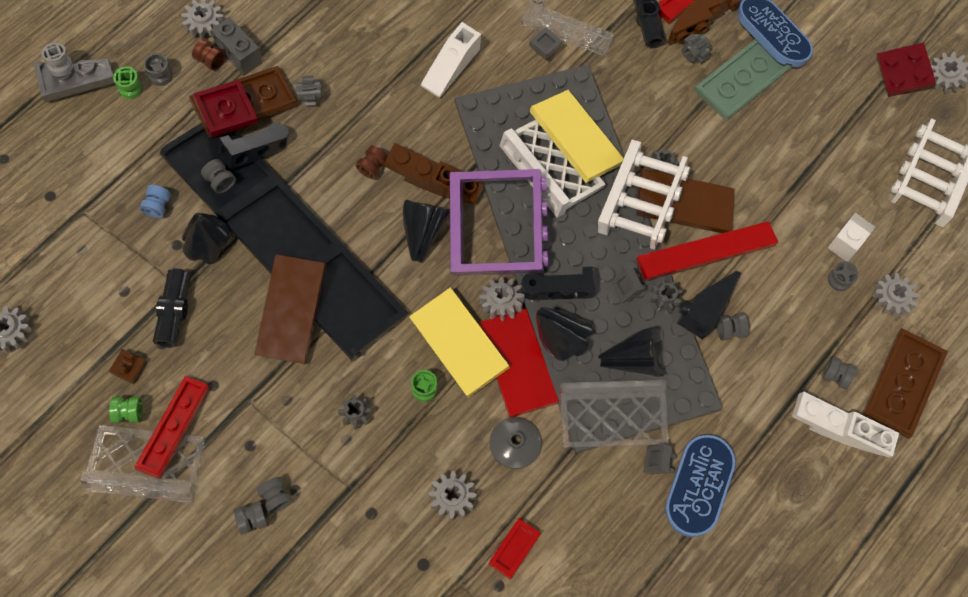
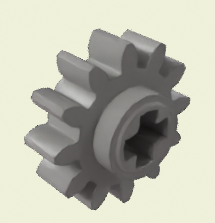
M192 0L193 6H184L186 13L181 14L185 31L189 30L192 37L199 33L201 39L205 37L206 33L213 37L211 29L224 21L221 7H216L214 0L210 1L209 4L206 3V0H201L199 4L197 1Z
M953 51L951 57H947V54L943 52L941 60L939 58L933 59L931 67L936 80L935 89L943 86L944 93H947L949 88L952 87L955 92H958L959 84L963 87L967 86L968 62L964 63L965 55L956 58V52Z
M895 273L892 278L886 274L881 281L879 280L874 285L877 290L872 294V297L879 298L875 306L879 307L882 305L884 307L882 314L891 311L893 318L898 316L899 313L902 316H906L910 310L917 306L915 300L920 296L918 293L912 292L917 285H908V276L900 280L898 273Z
M503 277L499 278V283L489 280L490 288L482 286V295L479 296L480 304H483L482 312L487 313L490 311V319H494L496 315H500L501 321L505 320V315H509L510 318L514 319L515 311L521 312L522 303H524L521 285L513 287V279H510L508 283H504Z
M4 306L3 312L0 313V347L6 353L9 352L11 345L17 350L20 349L18 342L20 340L28 342V338L24 333L32 331L29 325H27L29 318L25 314L22 315V312L17 307L11 311L8 306Z
M455 471L451 472L449 479L443 473L440 474L441 483L433 481L432 487L436 491L429 492V498L436 499V501L432 502L431 509L440 507L439 517L441 518L447 512L449 513L450 521H453L454 513H458L461 518H464L465 512L463 509H473L472 503L468 502V500L476 499L475 493H469L473 489L474 483L465 484V474L460 479H456ZM453 491H456L458 499L448 500V494L446 493L452 494Z

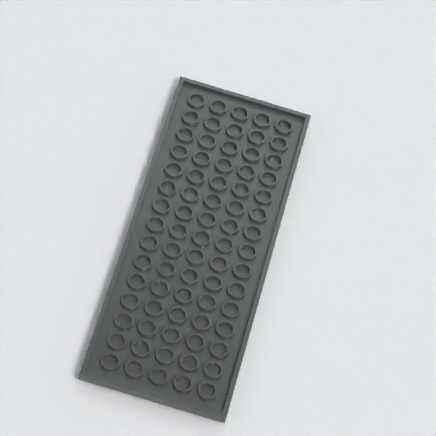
M584 65L456 97L455 105L478 171L518 170L499 146L503 133L511 128L515 131L536 120L530 113L531 106L566 90L571 92L624 158L589 66ZM541 125L538 126L537 131L546 133ZM519 136L522 142L532 144V136ZM536 138L535 145L548 148L549 140ZM553 142L552 149L559 150V148ZM534 151V156L537 160L546 162L547 154ZM551 155L550 163L563 166L564 158ZM567 160L566 167L574 168ZM621 166L599 176L606 184L605 187L568 208L565 214L557 218L547 206V216H543V226L548 227V241H543V251H548V266H544V273L537 274L540 276L581 274L583 267L593 266L595 286L593 298L528 300L524 297L523 303L525 309H527L559 400L558 406L575 454L722 410L694 334L677 324L681 316L678 311L682 304L679 307L673 305L671 313H668L667 310L662 309L657 311L656 304L650 303L652 296H654L651 292L653 286L660 288L662 280L671 284L673 282L670 275L645 281L637 264L636 258L638 255L660 250L658 243L655 250L650 249L651 237L617 226L615 228L611 227L608 235L598 233V220ZM549 169L548 174L552 178L561 180L562 172ZM566 173L565 181L577 184L578 176ZM582 179L581 185L592 187L595 183L592 180L585 183ZM527 180L485 181L483 187L509 263L534 262L533 187ZM627 186L625 191L627 196L637 199L638 191L636 186ZM563 188V192L569 199L576 196L577 190ZM625 205L623 207L619 206L617 211L619 217L651 227L647 217L636 215V209ZM633 267L635 273L640 275L639 280L641 284L645 285L646 288L629 302L622 303L611 281L626 268ZM528 273L513 274L517 285H521L523 277ZM541 307L569 312L576 315L579 319L587 320L591 323L592 334L586 337L589 346L582 355H572L565 361H560L544 348L539 339L536 312ZM650 327L654 328L656 359L664 373V377L600 367L601 359L598 356L640 330Z

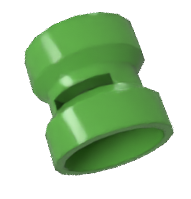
M128 66L120 67L115 71L113 80L120 95L125 99H135L140 96L143 87L137 72Z
M420 370L413 375L411 389L414 398L421 402H428L436 396L437 378L431 371Z
M132 396L126 400L122 397L111 398L109 415L112 423H121L124 419L129 420L131 423L141 422L143 404L140 396Z

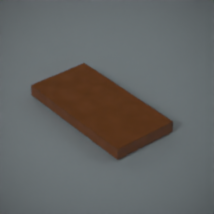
M279 66L237 79L240 80L258 121L298 107V101ZM190 95V102L208 137L211 138L193 99V95Z
M642 168L639 177L671 186L675 175ZM689 178L686 181L682 180L680 187H683L679 201H674L672 207L675 209L670 222L718 233L732 231L734 188ZM638 187L637 199L661 207L664 206L667 198L666 195ZM636 209V215L657 220L659 216Z
M275 255L254 355L306 365L327 266L326 263Z
M901 328L896 335L862 415L910 439L914 434L948 351Z

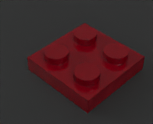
M924 42L877 53V61L888 97L936 85Z
M240 80L193 93V99L211 138L258 123L257 116Z

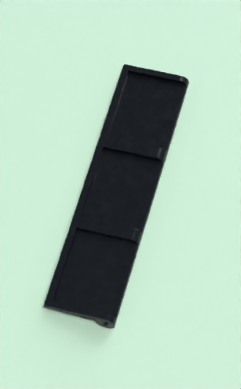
M200 123L166 144L161 149L160 156L212 212L226 223L229 230L270 274L272 273L275 255L327 264L315 322L351 361L361 357L368 345L408 316V312L262 159L231 170L218 153L219 138L229 135L231 140L240 138L235 131L209 138ZM214 159L222 160L226 165V170L230 171L236 178L235 184L228 191L221 194L215 193L211 188V182L206 181L201 175L203 167Z

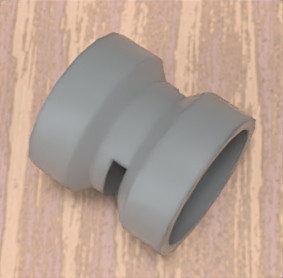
M50 43L43 48L41 52L42 58L53 76L62 77L72 71L73 63L63 44Z

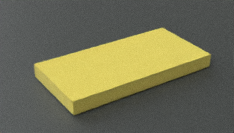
M569 90L531 106L530 113L585 183L622 165L624 158Z
M451 287L409 316L468 398L510 368Z

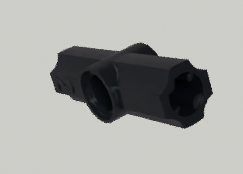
M633 0L637 13L636 23L641 28L645 46L656 48L664 44L666 38L659 16V3L656 0Z
M177 268L168 270L163 295L159 296L156 306L158 319L153 337V343L165 348L177 346L181 322L186 319L188 311L187 294L191 280L190 272Z

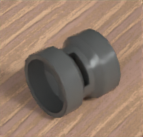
M159 53L147 56L144 60V68L150 82L155 86H165L172 80V71L166 57Z
M220 159L208 162L201 171L203 178L211 182V188L217 194L228 191L235 184V176L226 170V165Z
M736 313L733 317L722 315L716 323L717 333L721 341L730 340L731 337L735 336L737 338L748 337L749 325L744 313Z
M832 356L823 371L822 379L828 382L834 381L838 384V387L847 390L855 377L857 367L852 364H843L839 358Z
M281 477L272 478L257 487L259 496L266 501L265 508L268 514L279 512L293 502L289 493L284 492L283 488L285 485Z
M261 500L253 502L247 508L242 506L234 508L236 523L241 535L249 533L251 529L256 527L259 529L268 527Z

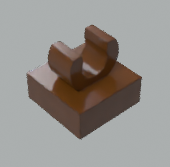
M121 349L109 372L134 385L147 361Z

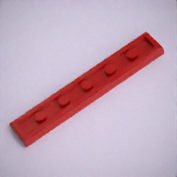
M769 221L638 255L636 261L644 280L648 281L776 246L778 240Z

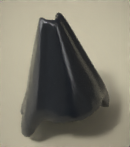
M410 200L404 201L403 225L412 261L423 262L441 227L449 216L450 209Z
M194 214L182 235V241H185L183 246L184 255L191 261L203 260L207 264H214L218 260L221 249L227 245L230 239L228 226L225 222L218 219L216 215Z
M541 307L536 312L539 339L544 348L554 358L565 361L570 356H580L587 350L589 342L586 340V337L591 335L593 331L589 321L579 319L572 313L547 307Z
M653 327L632 334L598 356L601 359L600 367L664 377V373L656 359Z

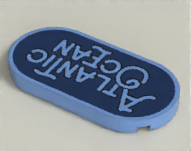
M741 1L737 14L740 23L776 61L784 65L786 63L792 64L791 67H801L808 62L813 53L810 40L772 1Z
M712 435L698 436L689 442L682 453L665 503V514L671 527L683 536L698 537L704 535L718 521L735 469L734 453L730 446L719 437Z

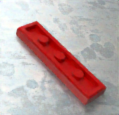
M184 376L134 466L137 471L157 479L162 478L210 389L208 384Z

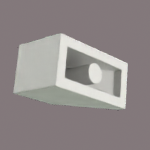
M854 213L829 245L828 249L848 262L862 246L875 226L857 213Z

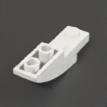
M802 392L798 395L792 414L793 418L810 425L809 430L870 453L893 457L899 433L855 411L847 413L806 392Z

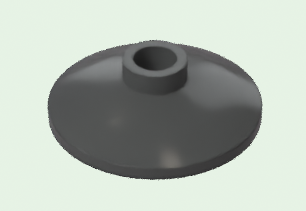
M512 417L502 420L494 427L490 435L489 444L491 453L497 462L507 468L521 469L531 465L537 459L541 451L542 440L534 424L523 418ZM515 436L521 439V443L518 445L513 444L511 441Z

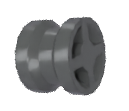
M839 262L828 275L829 285L837 291H846L857 280L858 270L851 262Z

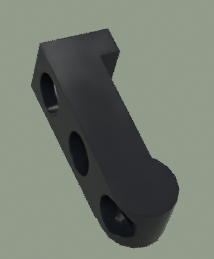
M273 123L269 125L268 129L235 140H231L229 135L219 138L218 153L231 170L285 149L289 131L285 125Z
M593 266L583 267L581 274L540 276L537 273L531 272L523 277L521 283V292L528 300L592 299L595 291Z

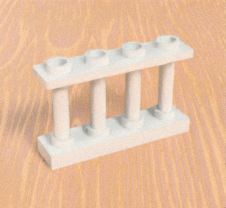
M931 118L926 125L921 124L915 135L918 141L917 143L913 142L907 153L910 156L909 161H905L900 168L899 174L902 176L900 180L897 179L891 188L890 192L894 194L890 202L896 203L902 195L935 210V213L938 214L935 224L944 227L953 218L968 183V145L963 146L931 131L936 121ZM926 141H932L960 154L961 162L957 164L952 163L923 149ZM921 158L951 172V176H954L953 181L947 183L915 168L918 159ZM910 177H914L943 191V194L946 195L944 201L941 200L939 202L907 187Z
M631 140L598 220V233L608 235L611 227L624 228L651 237L650 249L655 250L657 243H662L666 234L665 222H670L675 209L672 207L674 201L678 202L683 189V187H680L681 181H686L690 172V167L687 166L688 157L683 156L679 166L644 156V153L641 152V142ZM640 165L675 175L672 185L668 186L635 176L636 173L633 171L636 166L640 167ZM634 185L666 195L667 198L664 206L661 207L627 196V193H625L627 186L631 187ZM625 205L659 216L655 228L619 217L617 213L619 206L623 207Z

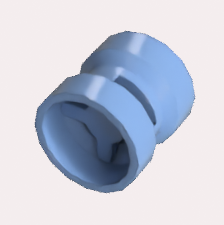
M148 185L145 192L147 197L145 200H142L139 209L150 217L163 218L166 211L164 206L166 203H169L172 194L161 186Z

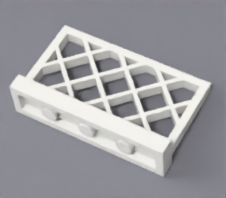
M537 120L515 131L512 128L505 131L499 146L518 170L541 169L542 176H546L547 191H542V200L547 201V206L557 218L565 214L566 210L605 187L606 184L600 177L592 180L595 183L592 187L581 185L582 177L574 168L566 167L567 158L561 151L552 149L553 141L548 134L537 131L538 126H540ZM519 136H532V144L522 142ZM536 138L549 140V147L535 145ZM534 151L547 154L546 162L537 160L534 156ZM551 155L564 158L563 166L550 163ZM549 169L562 172L561 180L552 178L548 174ZM565 174L578 176V183L565 181ZM527 180L533 187V180ZM563 188L577 190L576 196L569 199L563 192Z

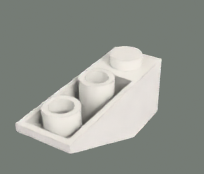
M461 22L447 39L423 79L421 87L440 98L480 50L481 33Z

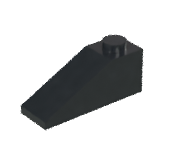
M735 271L701 291L690 301L685 300L678 311L681 316L677 324L703 340L713 331L741 273Z

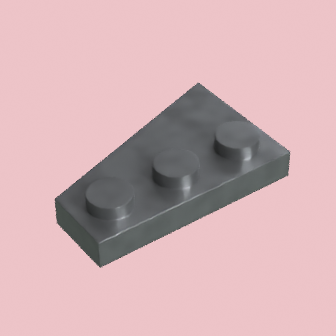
M108 59L80 60L73 64V69L69 74L62 77L53 76L49 72L47 64L44 65L42 61L34 62L44 102L114 83V74Z

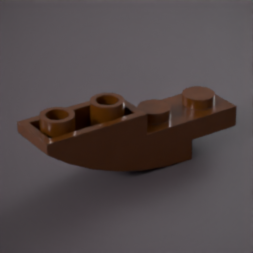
M742 0L693 1L675 22L667 43L671 46L675 43L685 42L684 39L692 33L694 35L703 34L709 29L712 19L718 18L722 13L730 9H737Z
M394 143L383 165L404 176L403 181L450 199V172H462L442 161L437 164L397 143ZM463 182V203L474 204L484 182Z

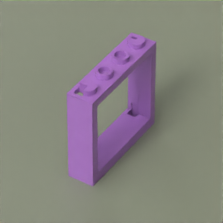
M541 169L450 172L451 273L454 276L544 273V266H548V251H543V241H548V227L543 226V216H547V201H542V191H547L546 176H542ZM533 180L534 262L464 264L463 182Z

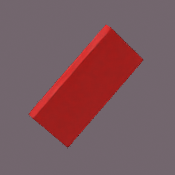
M522 309L521 312L515 311L514 319L510 318L509 315H505L504 321H501L500 316L494 319L478 322V325L510 367L496 378L509 418L558 404L559 400L527 309Z

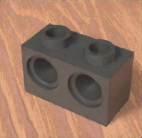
M230 17L211 29L215 46L220 47L226 52L227 59L243 76L262 64L259 47Z

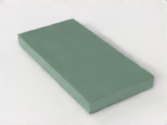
M754 39L696 85L694 91L727 122L790 71L792 65L788 63L784 65L776 61Z

